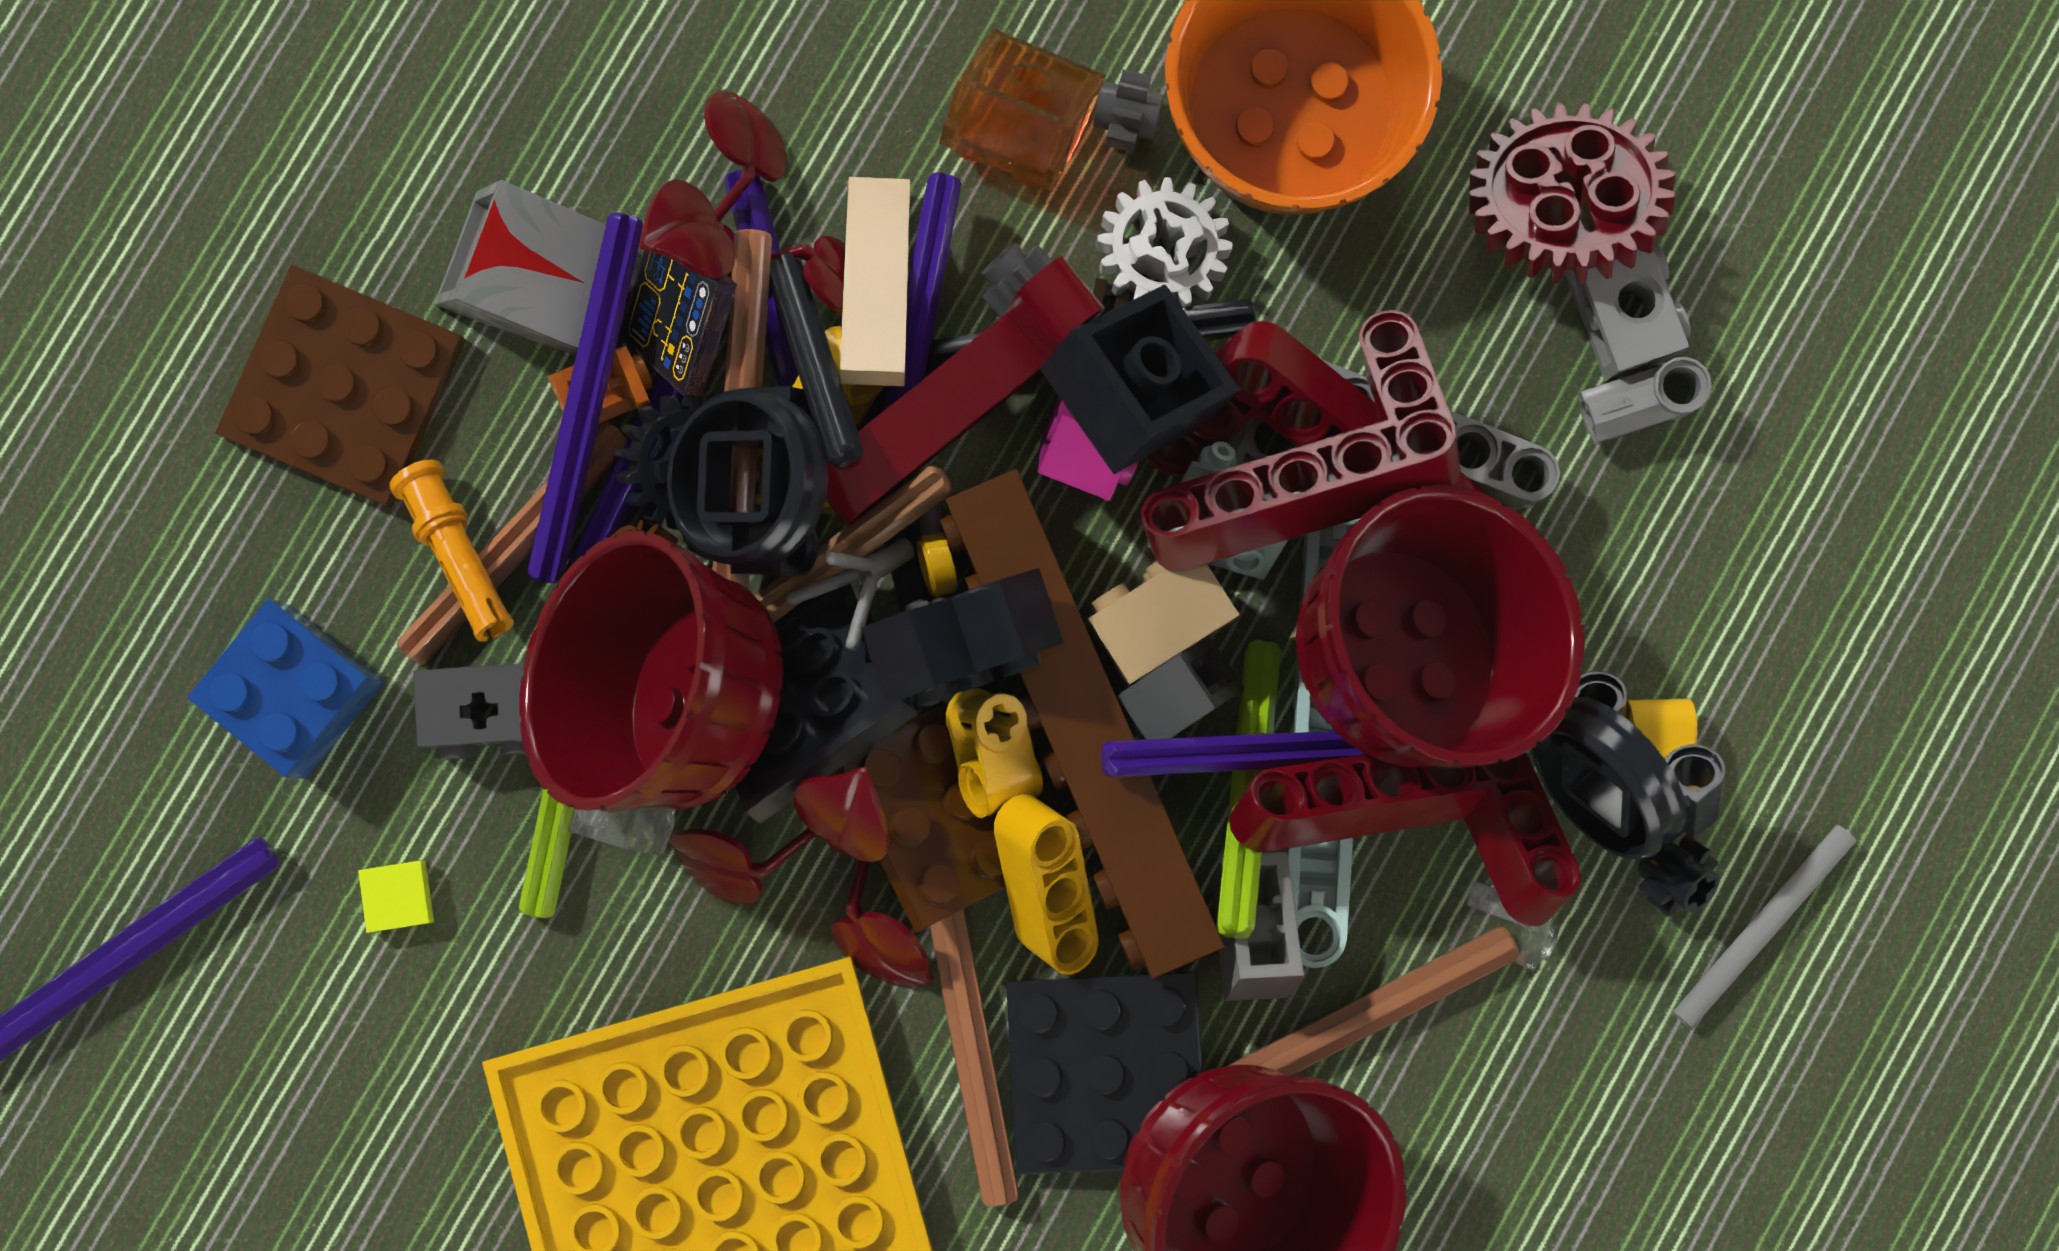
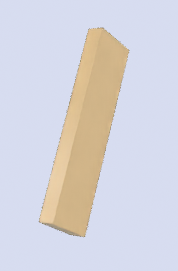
M849 177L840 384L904 386L910 179Z

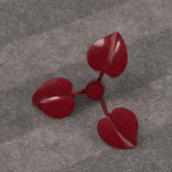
M723 89L710 96L705 104V126L710 138L719 151L733 163L742 166L740 179L715 210L708 198L695 186L682 180L674 179L668 181L656 192L649 204L639 245L641 250L666 256L689 270L709 278L711 281L724 277L731 280L735 263V234L721 220L753 182L756 173L765 180L774 183L783 176L787 164L783 141L769 118L747 99ZM825 235L815 241L814 249L809 245L803 244L771 253V260L777 259L781 253H791L794 259L805 260L803 273L807 283L823 303L842 317L846 245L844 242Z
M866 767L840 775L813 777L801 782L794 790L792 800L798 816L808 828L764 862H752L750 854L743 844L717 831L707 829L679 830L674 832L669 838V842L673 845V849L680 862L699 885L723 901L748 905L756 902L763 893L762 884L757 877H764L817 835L824 837L827 844L835 851L859 860L846 905V913L849 918H837L831 926L833 938L845 957L852 956L855 966L864 973L891 984L923 986L932 983L935 977L930 974L929 960L925 950L906 926L882 913H863L860 907V900L870 862L879 861L884 858L890 848V836L885 814Z

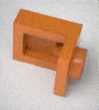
M626 346L615 349L599 423L630 410L639 409L642 405L650 404L646 390L653 388L648 369L639 354L631 356ZM574 365L547 376L562 412H564Z

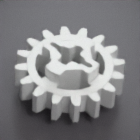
M1164 177L1161 189L1157 192H1152L1151 187L1145 180L1140 181L1137 188V199L1135 200L1124 192L1119 193L1115 203L1118 213L1105 211L1102 218L1101 226L1109 233L1098 235L1096 242L1097 251L1109 254L1100 262L1099 271L1101 275L1117 274V278L1113 283L1112 293L1117 296L1129 289L1134 293V300L1166 284L1181 307L1191 306V294L1193 292L1205 301L1209 299L1213 291V286L1209 279L1222 282L1228 267L1219 260L1229 258L1232 251V242L1218 239L1226 233L1229 225L1228 219H1212L1210 217L1216 200L1210 197L1200 204L1193 199L1196 185L1193 183H1189L1182 193L1173 192V183L1170 177ZM1139 218L1141 233L1130 237L1129 243L1123 245L1124 233L1130 224ZM1155 236L1162 240L1165 247L1175 245L1172 258L1162 246L1153 247ZM1204 248L1202 264L1194 273L1189 275L1187 258L1197 255L1198 251ZM1143 273V274H1145V275H1147V276H1149V277H1151V278H1154V279H1156V280H1158V281H1160V282H1156V281H1152V280H1150V279H1147L1146 277L1142 276L1141 274Z

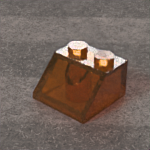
M993 29L957 81L938 144L955 150L959 156L968 161L986 163L1010 173L1023 184L1041 186L1053 191L1071 160L1106 75L997 29Z

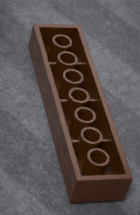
M1017 468L946 498L949 516L940 519V523L955 561L958 562L968 558L974 575L965 578L968 591L1039 568L1065 643L1040 651L1044 664L1017 673L1025 692L1015 697L1022 703L1026 711L1030 734L1042 730L1050 752L1041 755V760L1055 792L1067 788L1076 811L1067 814L1066 818L1076 826L1082 850L1092 846L1101 866L1100 870L1091 873L1101 900L1107 910L1118 906L1126 924V928L1117 931L1116 934L1133 970L1144 966L1146 973L1153 979L1224 948L1150 775L1108 777L1103 773L1101 767V748L1103 744L1107 741L1134 740Z

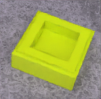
M426 860L358 870L366 933L434 923Z

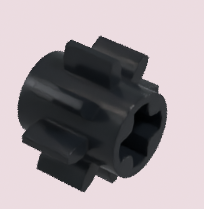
M1686 834L1679 845L1673 841L1662 844L1656 856L1649 859H1641L1638 871L1639 875L1645 880L1639 885V889L1648 895L1647 900L1668 916H1671L1679 905L1688 912H1696L1712 899L1718 888L1719 876L1713 871L1718 865V861L1710 856L1711 850Z

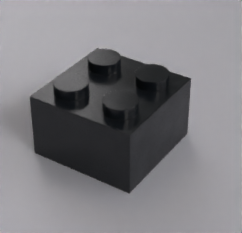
M1166 284L1074 328L1040 367L1044 376L1113 474L1124 470L1203 427L1240 391L1237 384Z

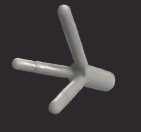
M900 537L866 558L844 553L828 552L825 555V561L828 564L849 568V570L789 593L787 595V602L795 605L860 581L863 586L846 641L847 649L854 651L859 646L863 633L862 627L866 624L878 580L912 560L915 554L914 548L906 538Z

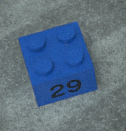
M268 598L187 698L282 776L307 779L383 686L385 681L291 605Z

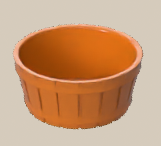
M1186 0L1174 22L1170 34L1171 44L1168 43L1165 60L1166 92L1171 116L1179 137L1193 160L1214 185L1233 199L1249 207L1281 215H1307L1339 208L1358 201L1381 188L1402 170L1418 151L1416 148L1422 145L1432 127L1438 107H1435V104L1440 100L1442 60L1438 61V56L1441 53L1437 35L1429 15L1425 16V8L1420 0Z

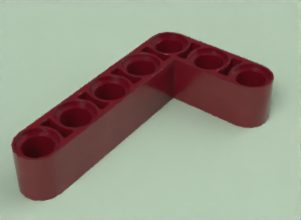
M1063 256L1050 262L1018 290L1006 314L858 431L863 447V455L859 461L850 463L847 468L842 469L836 468L833 463L828 462V488L825 500L846 526H849L1041 373V365L1074 328L1100 315L1104 306Z
M1380 311L1370 316L1363 323L1359 333L1367 381L1382 422L1172 485L1153 493L1143 505L1141 518L1157 563L1165 569L1172 571L1190 570L1359 519L1372 507L1378 506L1382 500L1400 491L1414 487L1418 490L1420 486L1427 485L1453 486L1458 481L1461 473L1455 425L1418 327L1412 317L1401 311ZM1436 451L1432 454H1422L1424 452ZM1373 470L1369 473L1357 474L1361 471ZM1310 489L1303 493H1295L1299 490ZM1246 508L1240 512L1230 513L1236 509ZM1176 527H1183L1177 531L1168 532Z
M1251 322L1215 353L1240 391L1203 427L1149 455L1148 460L1157 470L1166 475L1184 476L1191 462H1198L1203 448L1219 441L1226 443L1254 416L1260 418L1296 448L1380 423L1382 420L1376 403L1283 328L1271 322ZM1436 451L1424 452L1422 454H1432ZM1373 470L1361 471L1357 474L1369 473ZM1462 472L1458 481L1453 485L1458 486L1459 490L1468 488L1481 492V489L1475 482L1467 478Z
M1526 753L1506 761L1468 768L1440 767L1436 765L1426 767L1399 766L1380 761L1367 754L1271 768L1260 772L1253 779L1232 810L1229 820L1231 832L1236 840L1245 848L1255 852H1271L1465 819L1502 906L1509 916L1526 926H1540L1547 923L1575 893L1581 882V873L1577 861Z

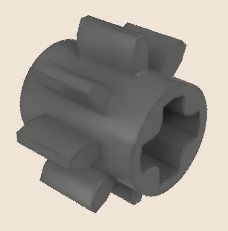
M1123 69L1119 84L1103 81L1093 127L1108 130L1105 146L1134 152L1138 138L1154 140L1164 95L1149 92L1152 76Z
M1017 243L1012 244L982 272V275L991 284L984 290L985 294L982 298L1001 318L1008 311L1018 290L1052 260L1039 245H1036L1026 254Z

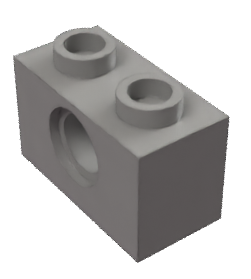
M1655 244L1654 251L1651 254L1637 250L1636 264L1632 269L1615 260L1612 278L1606 279L1595 267L1588 269L1586 284H1580L1574 270H1565L1566 278L1605 382L1669 361L1690 347L1687 338L1691 335L1689 319L1683 306L1679 302L1673 303L1665 282L1669 278V267L1665 254L1659 245ZM1620 292H1630L1640 298L1644 306L1643 318L1629 317L1621 310L1618 302Z

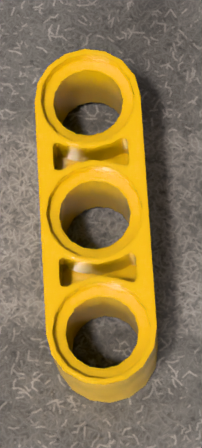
M1031 794L1013 796L1003 804L997 813L994 822V835L1016 936L1022 945L1061 974H1075L1089 965L1098 948V930L1079 833L1072 822Z

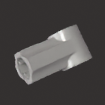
M1678 357L1671 359L1663 365L1581 391L1577 395L1585 428L1590 434L1593 443L1597 444L1668 420L1683 418L1703 406L1709 398L1712 385L1710 374L1704 365L1696 359ZM1667 374L1681 375L1687 380L1690 385L1691 395L1686 404H1677L1667 398L1663 389L1664 378Z

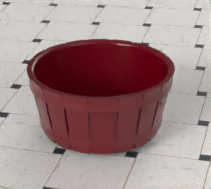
M1438 484L1420 486L1418 490L1414 487L1397 492L1382 500L1378 506L1372 507L1348 529L1337 543L1329 560L1323 564L1311 580L1299 610L1296 630L1297 660L1306 691H1309L1311 695L1309 697L1321 717L1327 724L1331 725L1332 730L1344 741L1369 756L1399 766L1426 767L1436 765L1440 767L1468 768L1498 763V761H1506L1520 756L1537 746L1536 742H1542L1557 728L1566 715L1565 709L1570 708L1579 687L1582 675L1580 666L1584 664L1585 652L1584 625L1580 623L1582 614L1578 597L1571 579H1567L1565 574L1567 571L1544 536L1540 537L1537 534L1539 531L1525 517L1508 505L1502 506L1501 501L1482 492L1468 488L1459 490L1458 486Z
M627 531L618 533L617 537L612 535L598 542L586 551L585 556L581 555L559 580V585L553 589L536 622V630H533L523 666L524 675L521 677L519 716H521L522 720L520 722L522 743L526 757L530 759L528 763L542 788L548 789L547 793L552 798L567 807H573V809L596 810L609 813L636 808L663 807L680 810L714 801L726 794V790H731L751 769L750 765L756 762L770 736L768 734L769 730L773 728L781 698L779 691L782 690L783 661L780 657L782 651L775 625L771 623L772 618L767 609L750 590L738 582L726 579L703 564L693 553L684 547L671 543L659 535L650 532L646 533L645 531Z
M1232 1065L1210 1069L1197 1074L1195 1078L1187 1079L1165 1095L1166 1098L1163 1101H1159L1147 1114L1139 1126L1141 1128L1139 1133H1135L1128 1147L1124 1160L1125 1169L1122 1170L1120 1202L1124 1229L1133 1251L1396 1250L1401 1234L1399 1228L1400 1225H1403L1406 1209V1185L1403 1184L1406 1176L1398 1144L1392 1140L1394 1135L1386 1121L1374 1108L1368 1107L1369 1103L1356 1094L1324 1080L1303 1075H1285L1272 1068L1258 1065Z

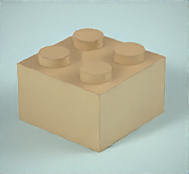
M1156 561L1146 568L1147 573L1143 575L1146 580L1144 584L1129 592L1125 584L1122 583L1091 603L1093 607L1090 610L1093 616L1088 618L1087 632L1124 691L1177 654L1209 637H1213L1229 627L1239 616L1238 611L1207 564L1190 570L1172 571L1165 569Z

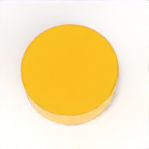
M942 531L919 536L916 541L917 556L923 580L929 594L936 598L957 592L955 567L948 543Z

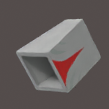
M499 180L476 191L434 306L576 356L606 224L504 180ZM636 257L628 293L631 292L639 277L643 259Z

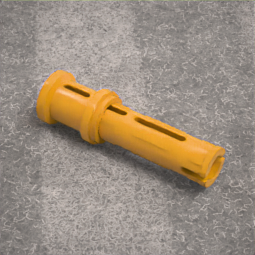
M432 459L422 460L403 468L392 478L389 488L396 499L404 501L414 521L412 533L415 539L423 545L431 547L474 631L475 638L482 642L488 641L487 629H489L493 639L500 637L511 629L514 625V620L508 614L465 531L468 515L464 507L459 503H454L443 482L445 470L439 461Z

